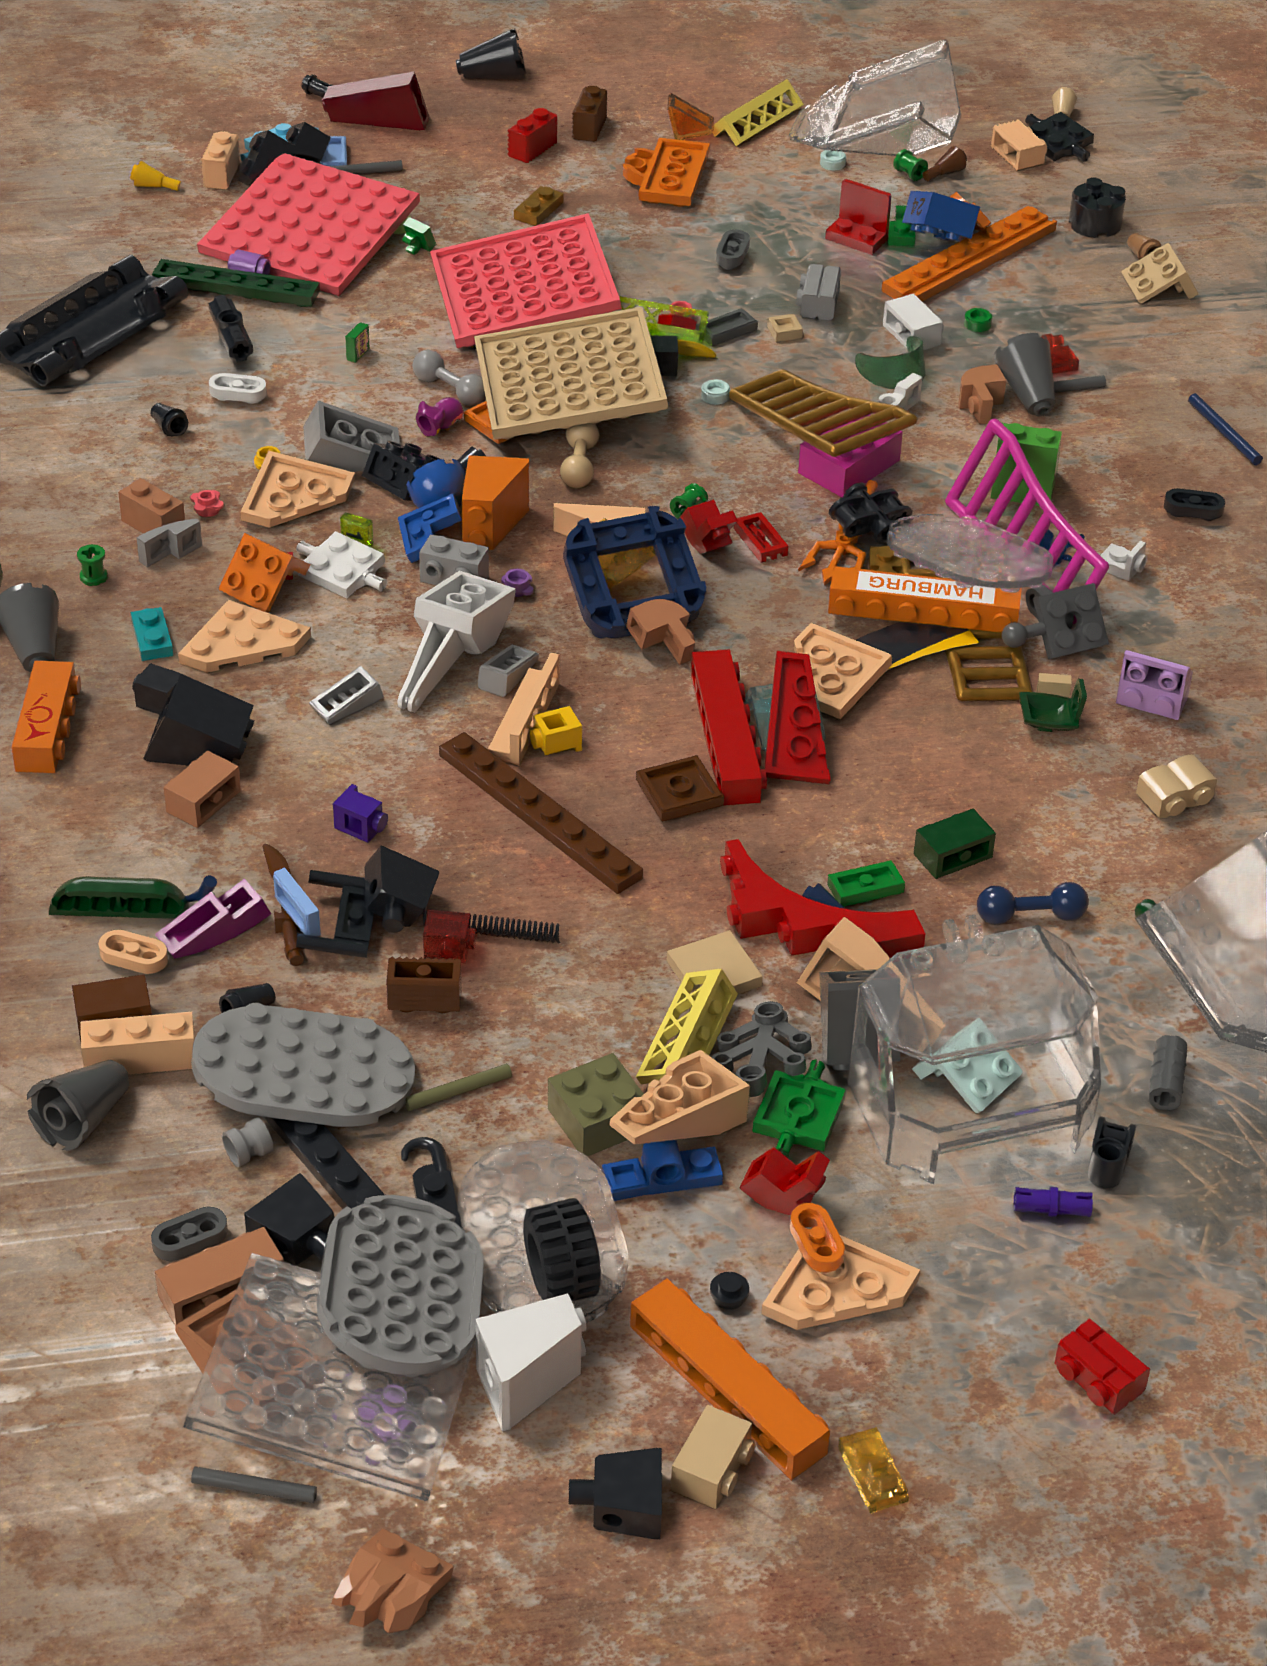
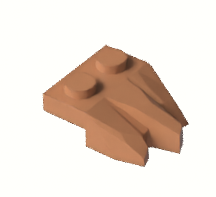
M382 1528L360 1547L352 1559L331 1604L340 1607L349 1604L355 1606V1611L349 1622L351 1625L365 1627L379 1619L383 1621V1628L387 1633L409 1630L426 1614L429 1599L451 1580L454 1566L438 1558L435 1554L404 1540L398 1534L391 1533Z

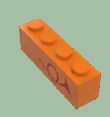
M34 661L12 743L15 772L56 773L58 761L64 759V738H69L70 735L69 716L75 715L76 701L74 696L79 695L81 690L80 675H75L74 662Z

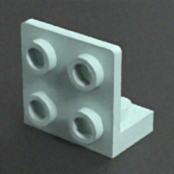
M978 1015L956 1028L912 1068L921 1080L933 1072L937 1077L944 1074L977 1114L983 1111L1023 1073L1019 1065Z

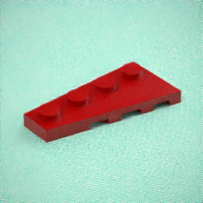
M776 652L764 769L767 778L829 785L831 779L827 767L826 749L822 738L819 710L817 709L816 691L809 654Z

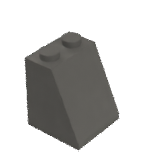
M892 968L819 972L822 1053L825 1063L832 1065L834 1070L854 1069V1064L869 1063L870 1068H887L891 1066V1062L900 1061L903 983L899 975Z

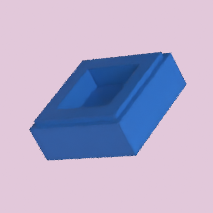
M639 1158L602 1165V1176L611 1202L648 1195V1183Z

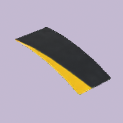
M898 622L856 639V641L891 654L892 665L887 670L922 656L979 643L969 629L910 622Z

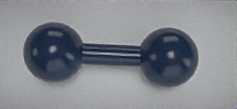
M1064 882L1057 885L1049 896L1014 897L1005 887L990 886L980 893L976 907L979 916L985 922L992 925L1006 923L1012 918L1015 911L1051 909L1053 914L1061 920L1074 921L1082 917L1087 911L1089 898L1085 889L1074 882Z

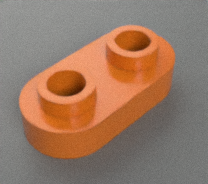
M804 1203L795 1207L791 1213L790 1231L806 1263L818 1272L837 1270L843 1263L845 1246L828 1212L822 1206L814 1203Z

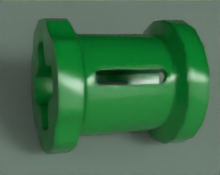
M902 149L897 153L893 161V167L897 171L907 173L911 180L919 181L923 178V172L928 169V163L923 158L913 156L911 151Z
M691 483L685 487V492L681 496H676L670 501V510L679 519L688 507L707 502L708 494L703 487L696 483Z
M95 544L82 546L77 551V559L82 566L80 581L88 586H98L106 582L108 573L103 566L105 550L103 547Z

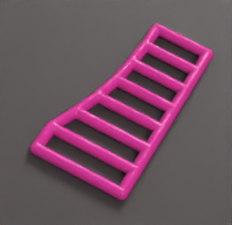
M991 419L945 499L946 505L990 548L997 549L1000 558L1031 588L1042 584L1050 589L1044 582L1069 542L1077 551L1052 592L1055 593L1069 589L1085 560L1094 567L1085 585L1094 583L1097 590L1109 569L1108 562L1074 530L1056 509L1041 487L1016 436L999 420ZM997 435L1003 441V444L967 507H965L959 501V498L994 436ZM1011 454L1016 467L986 520L982 523L975 515ZM1024 479L1029 491L1001 540H999L992 532L1021 481ZM1037 502L1043 510V514L1017 557L1009 548ZM1053 523L1059 530V534L1034 574L1027 567V564L1049 526ZM1074 615L1073 625L1077 623V619H1076L1075 615Z

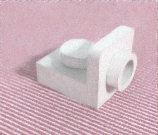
M1140 541L1131 551L1111 543L1100 555L1109 564L1107 573L1128 582L1137 572H1142L1148 558L1145 555L1146 543Z

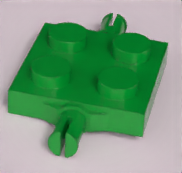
M816 1059L812 1060L805 1075L792 1076L775 1070L753 1121L752 1132L778 1139L776 1149L787 1158L793 1144L824 1152L845 1101L846 1089L827 1084L820 1079L825 1069V1064L820 1060L818 1065Z

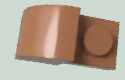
M997 364L971 368L961 378L958 401L959 409L969 408L970 413L975 415L979 425L988 424L991 420L993 405L1004 403L1006 379Z
M654 599L630 608L626 627L641 650L664 641L679 665L691 660L695 638L692 632L686 629L690 614L684 607L670 600Z

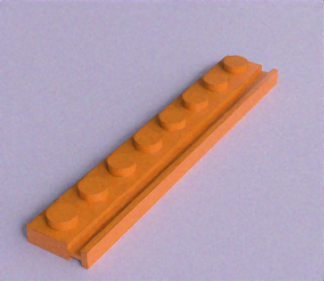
M1028 205L986 227L983 231L973 234L972 239L965 238L883 281L882 292L894 299L915 294L923 302L1056 231L1057 221H1049L1047 215Z

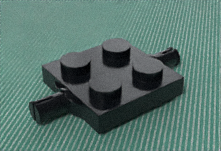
M1062 112L1056 113L1044 120L1037 118L1032 113L1026 117L1025 122L1030 125L1029 127L1039 139H1043L1046 142L1047 153L1045 156L1053 161L1071 155L1076 156L1082 162L1089 159L1090 153L1083 148L1094 143V134Z

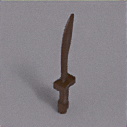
M263 844L262 847L271 877L273 878L275 871L286 868L291 875L285 857L274 847ZM281 906L282 912L274 911L275 932L283 933L286 958L292 966H298L304 961L303 949L296 948L297 932H303Z

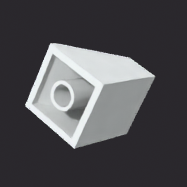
M568 1293L475 1319L476 1369L502 1432L511 1429L581 1374V1357L586 1355L585 1344L581 1335L582 1332L586 1331V1321L581 1308H574Z

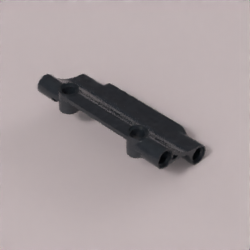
M128 255L109 266L108 271L95 272L86 276L11 321L6 329L0 332V363L22 370L39 385L45 386L63 374L72 373L85 367L88 362L151 323L164 318L167 315L166 310L188 297L187 285L178 276L157 278L149 275L135 256Z

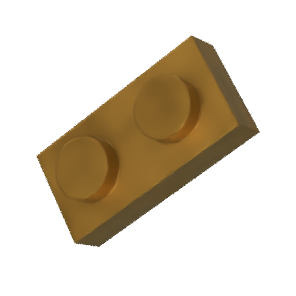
M540 186L514 209V219L533 226L539 225L564 203V193L553 190L550 187Z

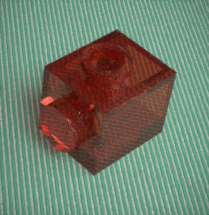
M428 910L423 932L424 959L429 957L432 960L434 958L439 960L451 958L455 960L458 958L461 960V963H466L469 949H475L477 929L471 928V914Z

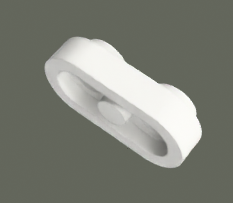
M219 373L209 379L210 395L221 401L232 400L255 404L263 400L267 395L265 380L257 376Z

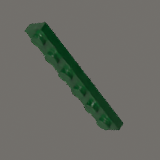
M161 259L152 272V276L157 278L178 276L185 282L187 288L194 291L204 290L221 295L230 294L247 299L256 298L269 300L273 303L295 304L300 307H312L320 293L319 282Z

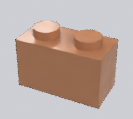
M139 478L118 492L122 522L143 534L155 528L185 520L184 503L142 478Z
M206 751L164 786L166 812L198 828L241 792L239 766L210 751Z

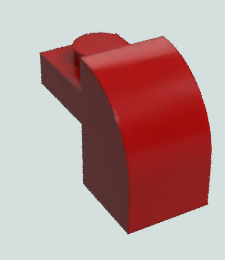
M714 499L688 507L679 517L686 525L685 535L689 543L698 553H707L733 544L729 534L731 533V528L738 522L733 510L720 514Z
M772 1147L752 1161L739 1189L764 1208L791 1215L793 1209L798 1205L811 1203L815 1193L824 1185L826 1181L824 1173L830 1159L820 1151H817L796 1165L775 1147Z

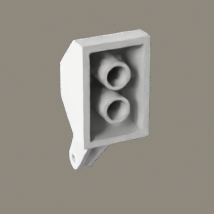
M458 571L416 598L414 618L424 636L407 679L399 693L397 701L399 708H408V711L415 713L463 651L470 654H482L496 644L513 607L516 588Z

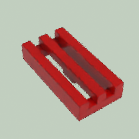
M762 512L737 518L738 522L734 525L733 529L760 563L766 562L768 556L771 560L777 559L778 553L782 557L788 556V544ZM765 536L768 538V540L772 543L773 546H771L768 543V541L765 539Z

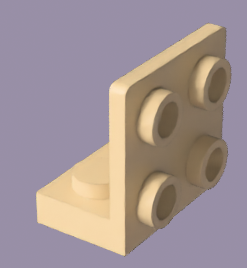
M1169 242L1137 262L1130 264L1121 272L1140 304L1172 285L1175 286L1178 293L1184 290L1189 300L1199 294Z

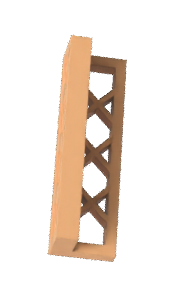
M550 653L542 670L529 668L488 748L490 752L503 762L520 765L531 743L529 732L533 729V715L546 712L560 684V654Z

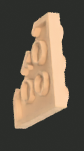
M268 451L243 505L240 520L270 528L345 502L353 486L355 472Z
M228 600L178 653L179 663L208 673L218 671L219 665L237 662L238 666L263 662V656L281 653L282 658L293 656L311 638V628Z
M810 623L794 640L795 653L810 655L817 709L838 719H841L892 665L891 654L813 623Z
M840 1235L845 1246L842 1265L832 1272H818L808 1266L800 1249H798L763 1302L761 1314L799 1330L903 1307L919 1281L920 1269Z

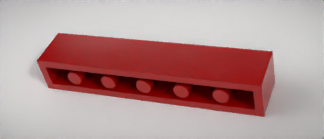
M730 649L692 652L691 680L715 783L724 796V806L761 803V789L767 788V776L765 769H760V747H754L756 743L754 725H749V704L743 703L745 702V688L743 683H738L740 680L738 662H733Z

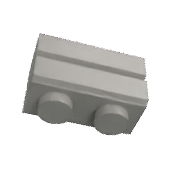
M810 264L807 274H801L796 306H801L800 315L802 317L813 319L818 317V319L832 320L834 318L840 290V267L827 266L824 268L823 265Z

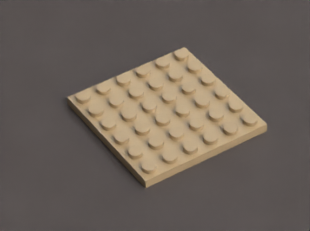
M642 307L474 336L494 440L501 438L510 439L514 436L530 433L539 434L543 431L558 428L567 429L586 423L596 424L603 420L624 419L631 415L656 413L660 410L669 409L665 388Z

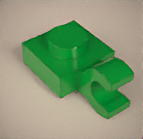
M895 206L896 216L894 221H889L888 245L915 246V232L910 230L911 225L902 223L906 206Z

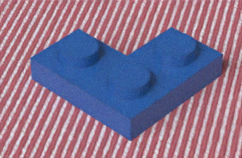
M453 493L398 517L404 548L409 561L413 563L419 560V552L430 534L435 535L436 531L451 527L455 523L462 521L458 501Z

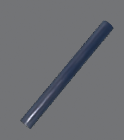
M1194 393L1189 397L1188 402L1252 464L1258 465L1262 462L1263 457L1198 394Z

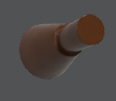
M951 146L933 167L923 172L924 180L928 182L939 175L964 170L967 161L965 152L956 146Z

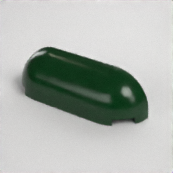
M81 876L66 881L56 890L50 902L49 915L176 919L189 909V903L181 889L167 880L157 878Z

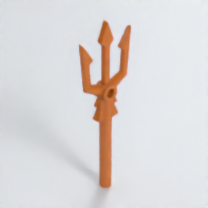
M867 481V492L871 495L876 491L878 487L876 481ZM839 523L836 539L817 541L798 568V571L815 565L816 560L814 558L820 549H835V554L828 568L822 569L824 585L832 580L834 566L838 565L842 555L850 553L857 556L855 567L851 568L862 569L867 554L854 545L862 535L848 538L843 533V527Z

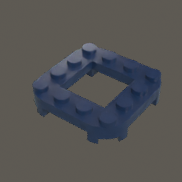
M648 506L646 513L596 523H590L589 518L580 520L577 526L571 530L565 542L563 559L583 620L595 637L622 638L632 636L626 627L630 608L654 599L670 600L684 607L690 614L688 623L699 616L706 594V583L700 580L684 534L686 525L681 518L677 520L674 516L659 511L660 506ZM653 546L669 594L617 604L616 598H611L598 556Z

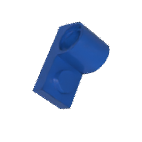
M677 1140L644 1143L641 1166L648 1183V1195L723 1185V1172L715 1147L679 1151Z

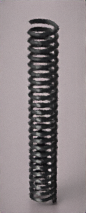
M427 909L423 912V925L425 928L430 927L433 929L435 927L436 930L441 928L442 931L446 928L447 931L451 929L453 932L457 929L458 932L463 931L466 933L468 931L470 934L474 932L475 935L478 932L480 935L485 933L486 936L490 933L491 936L496 935L497 937L500 935L502 937L507 936L508 938L512 936L514 939L516 937L519 939L523 937L524 940L529 938L530 941L533 939L538 941L540 939L541 942L545 940L548 943L551 940L552 943L555 941L558 944L560 943L559 923L556 924L555 934H553L554 923L550 924L548 935L549 923L546 922L542 936V921L539 923L538 934L537 921H534L531 935V920L528 921L527 932L526 920H523L520 933V919L517 920L516 931L515 919H512L509 932V917L506 919L505 930L504 917L501 918L498 931V916L495 917L494 928L493 916H490L487 929V915L484 916L482 928V915H479L476 928V914L473 915L471 927V914L467 915L465 927L466 914L465 912L462 913L459 927L460 912L456 914L455 926L454 911L451 912L449 926L448 910L445 913L444 924V911H440L438 925L437 909L434 911L433 923V910H429L427 924Z

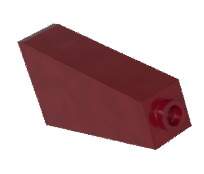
M415 72L328 86L322 98L323 109L325 112H328L331 122L421 131L425 130L430 118Z

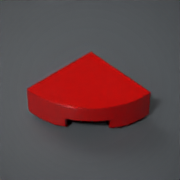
M661 314L658 317L657 325L695 331L697 321L675 314Z

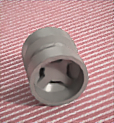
M260 1118L246 1122L245 1127L240 1130L232 1128L222 1133V1141L226 1153L236 1167L249 1163L252 1156H264L273 1152L271 1136Z

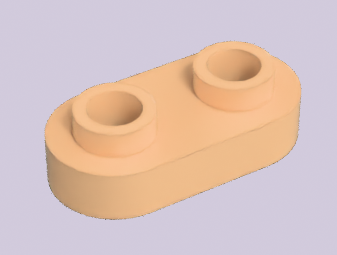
M124 930L109 931L99 939L100 957L108 964L144 974H153L163 970L168 963L167 947L160 940Z

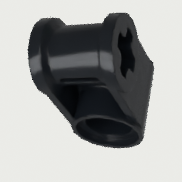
M1099 1116L1088 1168V1178L1094 1185L1101 1188H1112L1120 1183L1126 1160L1130 1156L1136 1125L1130 1124L1127 1127L1107 1122L1105 1117Z

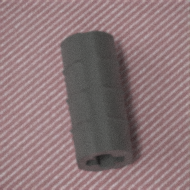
M1164 1035L1156 1040L1155 1051L1153 1052L1152 1075L1149 1079V1102L1157 1109L1173 1110L1181 1104L1183 1081L1185 1080L1184 1073L1187 1066V1043L1179 1036Z

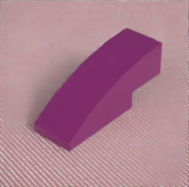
M244 878L219 898L210 892L155 933V936L166 945L167 951L172 957L177 959L202 952L231 940L254 927L272 913L262 897Z

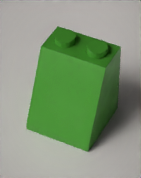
M1002 423L1016 436L1041 487L1051 500L1058 472L1062 432L1053 431L1049 428L1027 427L1017 423ZM998 438L997 452L1003 444L1000 438ZM1011 454L992 486L991 498L998 499L1016 467ZM1024 479L1010 501L1023 502L1029 491Z

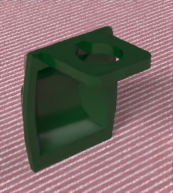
M1077 679L1071 698L1046 693L1019 692L1024 724L1037 728L1038 731L1053 732V730L1073 731L1078 729L1079 720L1087 699L1084 680Z

